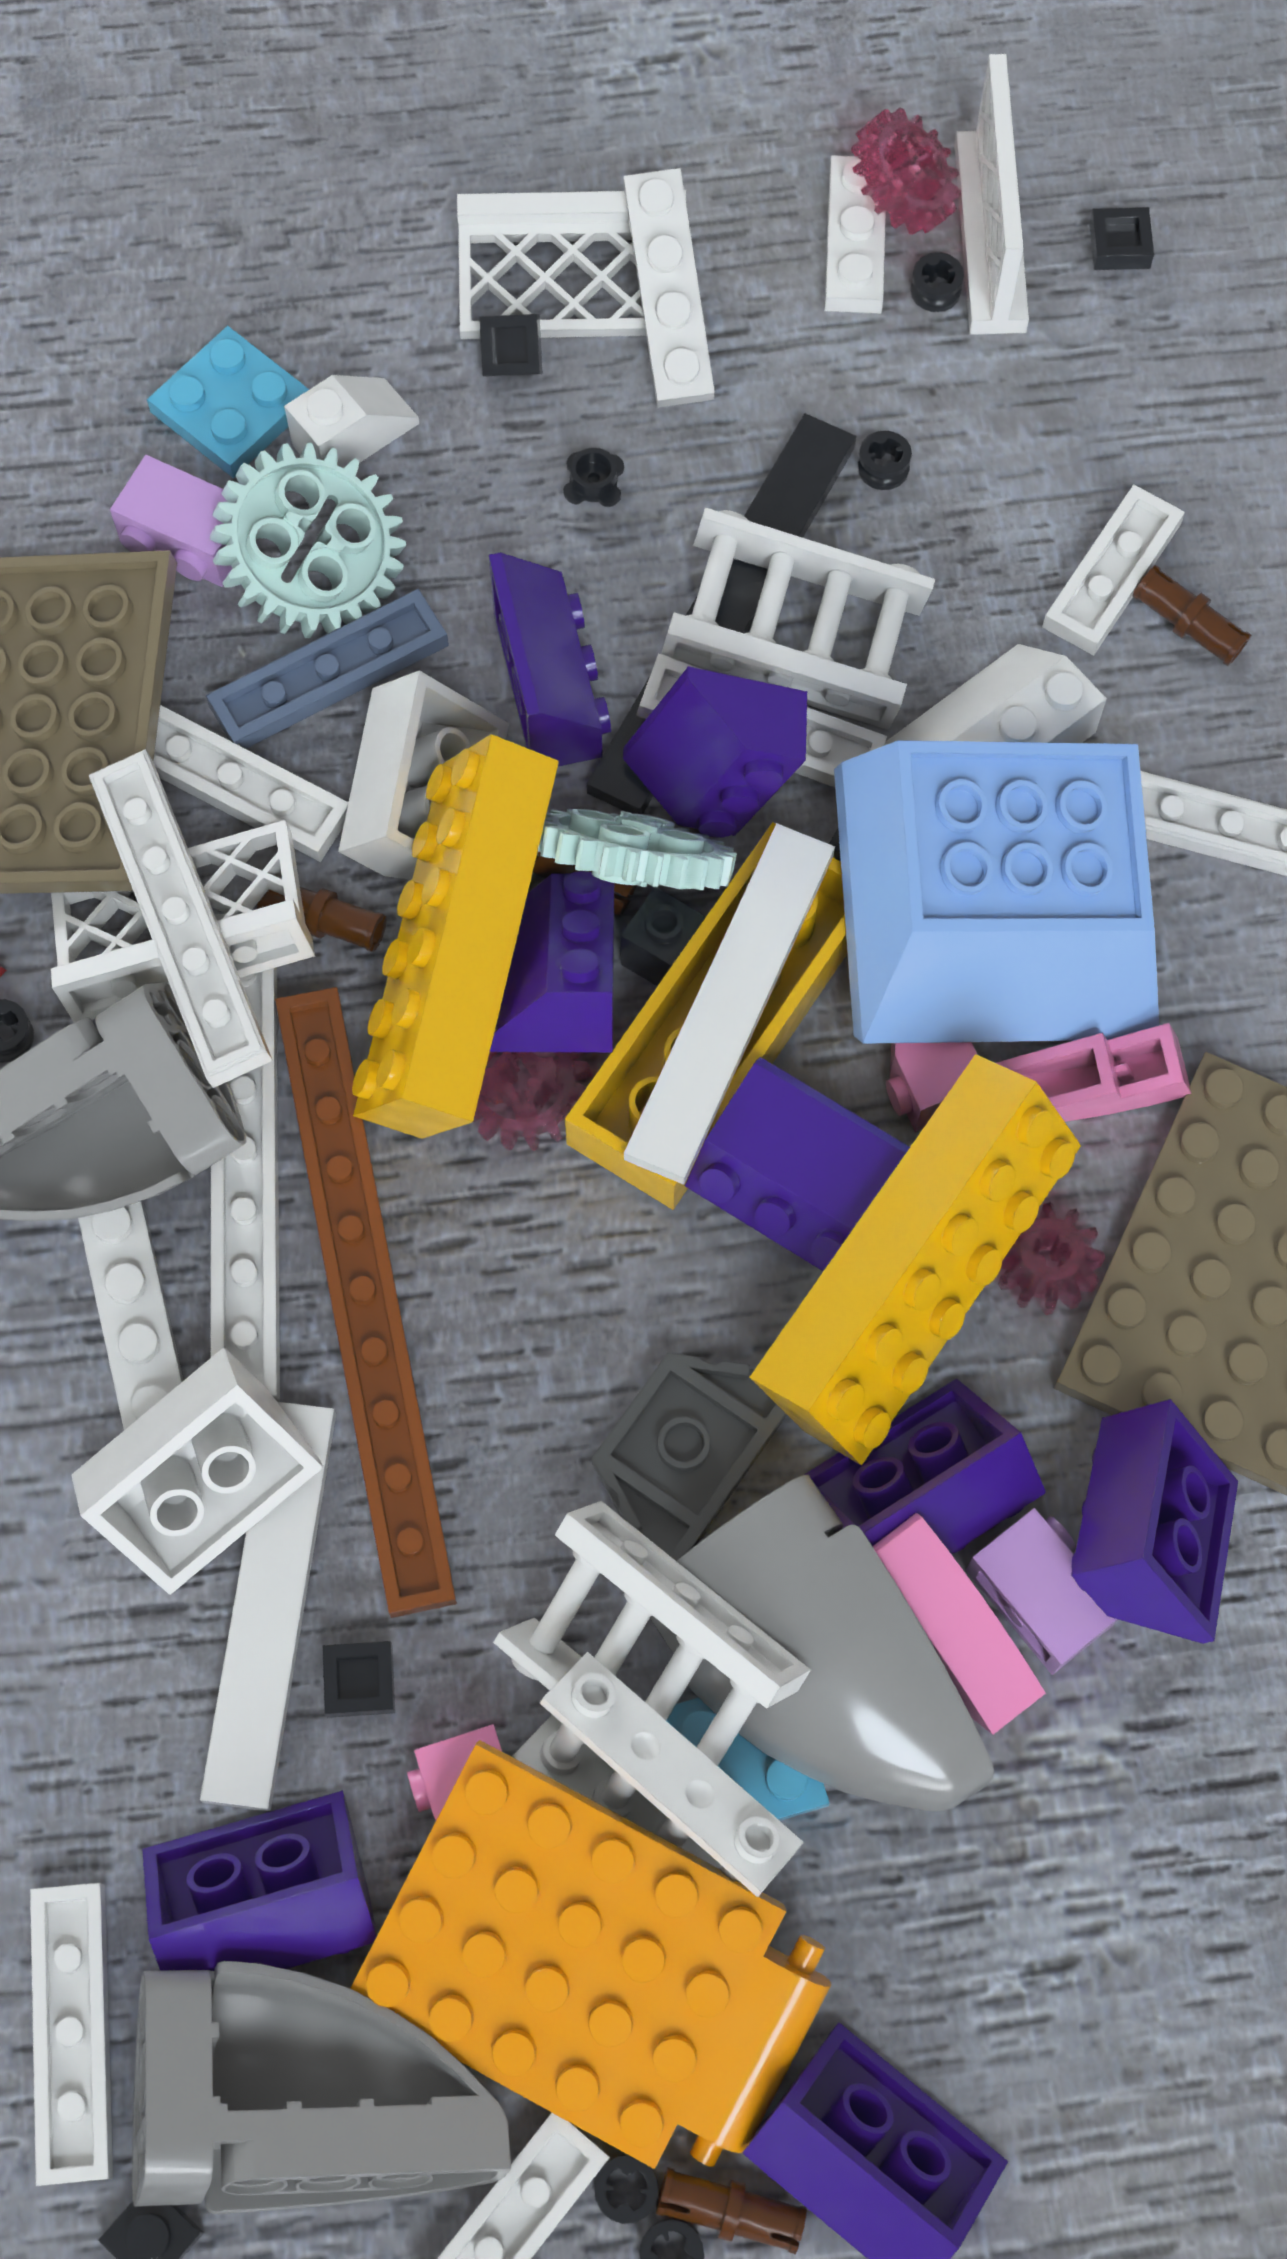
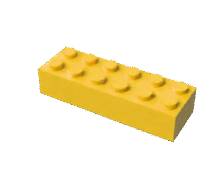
M490 734L471 747L463 749L461 753L443 764L437 765L432 772L426 790V797L428 800H431L427 821L418 829L412 845V856L417 858L413 877L404 886L397 905V914L402 917L398 937L390 944L383 961L382 972L383 975L388 976L383 998L379 999L374 1005L368 1021L367 1031L369 1035L373 1036L368 1058L359 1065L353 1081L352 1092L354 1096L358 1097L353 1114L354 1117L421 1139L473 1122L559 764L558 760Z
M774 822L766 830L729 883V886L722 893L617 1043L613 1053H610L565 1118L566 1144L672 1210L675 1209L688 1188L685 1187V1184H680L625 1161L624 1151L776 826ZM834 857L707 1136L755 1061L762 1057L771 1064L774 1063L848 954L841 862Z
M977 1054L974 1055L750 1376L804 1432L861 1466L871 1451L885 1440L889 1433L891 1422L908 1397L922 1386L930 1365L946 1342L959 1332L964 1323L965 1315L983 1288L996 1278L1001 1269L1002 1261L1020 1234L1033 1224L1040 1205L1057 1180L1064 1177L1073 1165L1075 1154L1081 1147V1144L1037 1081Z

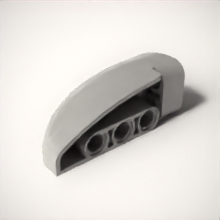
M144 984L95 1017L97 1027H95L89 1017L76 1021L0 1069V1219L19 1221L68 1220L116 1210L158 1196L184 1183L245 1145L246 1135L230 1086L228 1082H225L213 1088L206 1079L169 984Z
M809 1475L799 1476L766 1495L715 1530L677 1560L691 1574L811 1669L798 1692L767 1709L760 1703H756L738 1734L760 1751L794 1770L842 1792L890 1805L926 1811L952 1809L986 1787L993 1779V1763L950 1675L908 1602L863 1531L856 1525H849L843 1528V1523ZM651 1616L650 1620L670 1650L675 1652L679 1646L677 1635L654 1616ZM706 1659L702 1660L688 1684L694 1694L715 1714H717L733 1688L730 1678Z
M224 1961L216 1965L215 1971L169 1970L142 1972L137 2022L133 2102L132 2195L134 2207L201 2204L204 2197L205 2207L212 2214L328 2206L480 2186L503 2179L511 2170L508 2121L498 2101L461 2062L434 2038L387 2007L375 2004L371 1999L350 1988L305 1973L257 1963Z

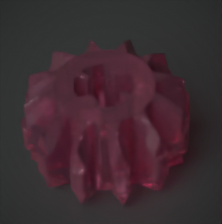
M1051 1201L1044 1203L1039 1219L1036 1217L1030 1228L1020 1234L1003 1259L1001 1268L1006 1269V1271L1001 1275L998 1285L1001 1290H1010L1017 1286L1022 1289L1017 1299V1305L1020 1308H1026L1034 1296L1040 1298L1041 1309L1045 1315L1054 1312L1058 1298L1065 1306L1074 1309L1079 1306L1082 1300L1080 1290L1093 1292L1099 1283V1278L1093 1270L1102 1266L1105 1254L1101 1250L1090 1247L1098 1236L1096 1227H1086L1080 1230L1075 1228L1079 1218L1077 1208L1069 1210L1064 1220L1056 1218V1209ZM1043 1249L1050 1251L1051 1260L1058 1262L1057 1266L1054 1268L1046 1266V1259L1044 1256L1038 1255L1039 1251Z

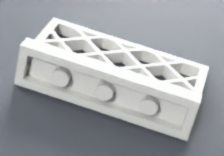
M989 54L976 131H957L954 145L969 334L1026 333L1029 314L1006 54Z
M625 191L457 194L461 339H480V321H472V305L488 289L508 307L500 316L532 314L526 307L544 289H547L557 298L565 308L553 319L540 320L541 338L646 336L643 311L640 306V291L638 290L630 297L611 280L626 263L631 261L635 264L632 242L629 244L625 241L632 240ZM568 241H577V242H576L574 245H572V244H571L570 242H568ZM594 241H609L621 252L603 271L598 269L582 254ZM514 242H520L517 246L513 244ZM537 242H552L564 253L546 272L542 271L525 255ZM471 243H496L507 255L489 273H486L471 259ZM516 262L536 280L517 300L497 283ZM572 262L576 263L593 279L575 298H572L554 281ZM471 274L479 280L472 289ZM601 288L606 290L622 305L611 318H595L582 307ZM630 314H632V315H633L634 317H636V318H627V317H628ZM573 315H575V316L578 317L579 319H570V318H571Z
M286 820L188 848L196 869L209 864L220 867L204 885V890L211 907L226 913L217 922L240 978L315 956L313 939L305 924L292 832ZM277 845L278 852L263 870L246 864L256 851ZM235 875L252 881L251 885L236 902L220 896V893ZM269 889L285 896L284 902L252 910ZM133 891L51 893L57 967L51 968L52 989L73 1022L87 1017L94 1020L98 1014L144 984H169L153 940L133 945L147 928L138 902L128 898ZM92 898L101 900V903L84 922L71 916V904ZM118 909L134 915L116 937L101 930ZM91 940L107 947L102 954L75 961Z

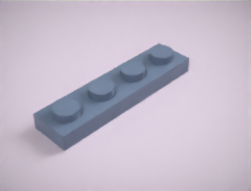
M418 588L207 694L206 698L211 711L229 741L247 749L448 647V636Z

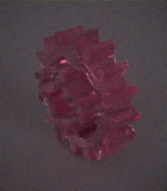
M898 108L893 113L888 109H884L856 132L859 141L851 147V152L861 161L853 167V172L865 178L867 184L862 187L861 192L863 195H870L875 202L874 211L878 215L885 210L890 213L892 227L896 229L905 222L909 234L914 235L921 229L928 233L957 210L953 201L961 196V190L952 183V180L960 175L959 170L948 166L946 158L952 152L949 148L942 146L938 140V132L935 128L928 133L923 129L921 116L917 114L908 121L904 108Z
M498 1052L489 1053L487 1065ZM503 1052L493 1067L485 1070L473 1122H476L483 1118L477 1131L479 1135L488 1141L499 1131L501 1132V1144L506 1150L511 1151L518 1137H524L532 1151L538 1150L539 1135L548 1132L550 1137L557 1142L562 1140V1133L558 1124L566 1118L573 1108L574 1102L578 1101L587 1088L579 1084L578 1081L592 1075L588 1062L574 1061L582 1052H553L559 1058L558 1060H554L553 1057L540 1058L532 1052ZM520 1059L532 1076V1078L527 1080V1090L524 1091L526 1103H524L513 1084L518 1082V1072L521 1071ZM560 1093L556 1102L542 1114L541 1109L552 1094ZM486 1102H492L493 1105L505 1103L513 1109L516 1120L504 1118L496 1114L486 1105Z

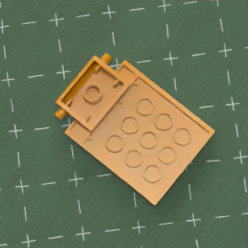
M479 1740L464 1765L350 1989L371 1999L379 2006L387 2007L429 2034L459 2062L655 2169L677 2125L698 2135L689 2153L704 2165L714 2167L723 2149L735 2153H743L755 2136L831 1987V1982L826 1976L815 1971L825 1951V1947L813 1938L800 1934L790 1956L769 1946L787 1911L784 1903L763 1892L759 1897H756L741 1882L729 1878L719 1868Z

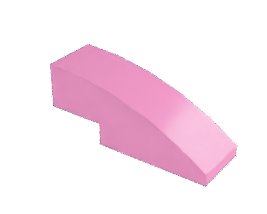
M1170 1023L1109 1040L1106 1039L1103 1033L996 1062L1003 1067L1037 1081L1065 1122L1148 1107L1184 1098L1186 1094H1191L1179 1040Z
M915 1513L872 1546L923 1627L974 1721L994 1735L1046 1694L999 1619L922 1516Z

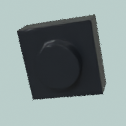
M1149 207L1092 209L1089 225L1094 270L1150 269L1154 257Z
M540 314L479 317L483 376L543 374Z
M391 1641L323 1645L324 1711L327 1718L395 1713L393 1645Z
M132 2201L98 2241L116 2259H182L204 2232L177 2205L134 2207Z

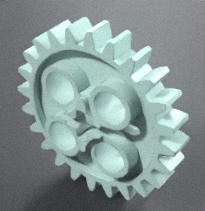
M288 443L282 445L277 453L276 461L265 450L261 451L255 460L256 469L243 463L235 475L238 482L229 480L221 493L228 502H218L212 516L224 524L214 527L210 534V540L226 545L217 552L213 562L215 565L232 567V570L222 584L225 588L242 585L245 591L238 602L241 608L254 601L261 605L257 619L259 623L262 624L272 613L280 616V633L283 634L288 631L294 621L301 623L305 638H310L313 635L318 623H321L325 632L329 634L341 627V619L347 625L361 618L362 612L368 614L380 608L382 605L378 598L387 599L395 589L394 584L388 578H396L404 567L393 556H397L406 546V541L390 536L403 522L402 517L385 516L384 510L393 500V496L387 494L375 497L371 490L376 485L379 477L374 474L361 481L356 477L359 460L355 458L345 468L337 465V449L333 447L327 453L324 460L316 458V452L312 443L306 444L299 458L295 457ZM294 491L301 494L306 499L309 509L300 510L293 507L288 502L285 492ZM327 499H332L336 503L335 509L315 539L311 550L302 561L292 581L289 583L284 582L281 579L282 572L302 542L305 533L315 520L324 502ZM346 524L351 526L357 532L360 542L351 543L340 536L336 525ZM264 538L273 541L278 546L281 557L274 558L264 555L259 550L256 539ZM318 571L323 573L329 579L332 590L323 591L316 588L311 583L308 572Z
M553 809L550 813L547 812L538 851L541 852L540 856L554 858L555 863L576 865L575 870L592 871L594 877L608 882L647 887V884L654 887L663 885L676 889L704 890V887L719 889L720 886L728 887L729 882L732 880L737 855L736 852H733L734 848L724 846L723 841L711 840L705 834L690 833L687 828H674L675 824L663 818L632 814L621 811L620 815L616 813L608 814L588 809H567V812Z

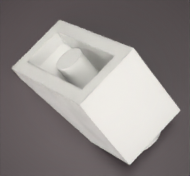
M331 375L284 406L292 446L301 455L306 444L312 443L316 452V458L324 460L327 453L333 447L337 449V465L345 468L355 458L359 460V463L419 424V417L385 378Z

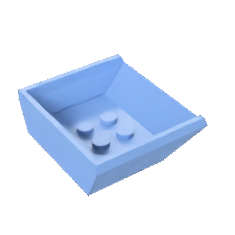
M897 740L843 761L834 769L853 1035L861 1043L1074 1041L1099 1033H1103L1106 1039L1109 1040L1159 1026L1155 928L1138 744Z

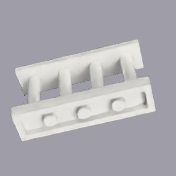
M705 507L693 545L710 551L700 589L691 615L685 616L676 612L673 613L661 654L704 670L808 691L807 705L889 730L902 705L907 684L892 680L888 675L904 614L908 612L920 616L933 590L935 579L921 575L916 569L908 565H889L748 521L745 516L734 511L722 510L718 512ZM733 558L768 569L750 632L745 634L721 627L715 622ZM791 576L825 587L808 649L803 652L779 645L773 640ZM848 594L882 604L866 666L863 669L834 662L831 658Z
M602 1501L567 1513L555 1533L557 1538L573 1550L576 1560L541 1621L539 1622L536 1618H532L498 1633L493 1642L512 1658V1663L519 1672L529 1678L538 1680L547 1689L551 1690L582 1658L561 1639L599 1573L603 1574L624 1592L625 1599L627 1600L594 1657L612 1674L616 1676L651 1616H654L677 1635L679 1646L645 1701L662 1718L668 1719L703 1659L708 1660L730 1678L733 1688L696 1747L717 1766L756 1703H760L767 1709L798 1692L811 1669Z
M589 1652L542 1698L540 1704L552 1715L512 1756L529 1767L719 1868L729 1878L741 1882L756 1897L760 1896L804 1843Z

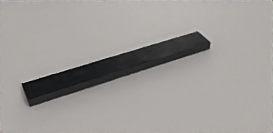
M804 413L744 516L748 521L803 538L855 449L857 436ZM733 558L715 620L719 626L743 634L749 632L768 569ZM697 597L685 616L692 614ZM648 680L586 784L587 794L632 814H643L653 798V794L623 759L624 746L646 720L636 715Z

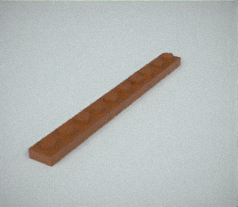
M333 987L275 999L389 1615L391 1618L456 1605L455 1590L364 1120L353 1116L358 1097L354 1096L352 1092L355 1073L338 988Z

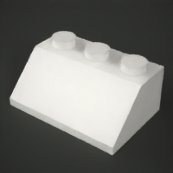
M1017 644L888 739L885 745L897 740L1083 743L1096 733L1107 698L1067 656Z
M420 670L372 688L338 852L383 876L412 880L417 858L412 856V845L418 829L427 821L431 800L427 799L426 790L432 772L437 765L443 764L461 753L463 749L471 747L490 734L506 740L509 723Z
M223 1347L78 1468L71 1476L80 1516L171 1595L320 1471L323 1465L268 1389Z

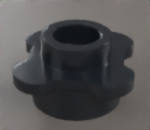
M587 448L575 452L568 457L567 469L570 471V481L563 489L564 497L568 502L576 505L583 501L599 502L604 507H612L620 501L621 490L617 487L618 476L624 472V462L619 456L610 454L600 448ZM591 477H597L599 478V481L592 483L588 479Z

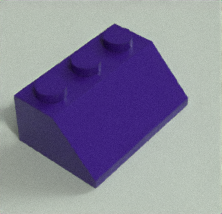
M501 552L488 555L494 618L526 748L558 760V767L602 758V734L611 733V722L605 698L594 699L590 682L598 680V672L591 644L580 645L577 630L584 629L585 623L578 593L567 594L561 571Z
M688 666L624 746L623 759L677 825L699 829L701 834L714 838L736 836L806 761L808 691Z
M578 871L571 874H551L528 892L490 1052L613 1053V882L596 878L591 872Z
M759 1057L705 1139L685 1187L821 1271H824L910 1147L762 1057Z
M957 1378L897 1415L891 1422L890 1430L885 1440L871 1451L862 1466L845 1455L837 1453L804 1474L810 1476L843 1523V1528L849 1525L858 1526L872 1546L917 1513L924 1518L951 1554L959 1552L969 1542L1003 1520L1015 1516L1025 1506L1046 1493L1022 1433Z
M1171 1399L1106 1416L1101 1419L1096 1448L1092 1454V1470L1087 1495L1082 1505V1521L1076 1552L1073 1554L1071 1562V1576L1075 1579L1079 1588L1085 1591L1108 1617L1204 1644L1215 1641L1238 1480Z
M343 1790L142 1849L148 1939L160 1971H215L216 1965L224 1961L257 1963L288 1969L335 1954L348 1953L355 1948L374 1943L377 1937L370 1894Z
M839 2022L771 2111L742 2153L867 2259H951L962 2245L1009 2162Z

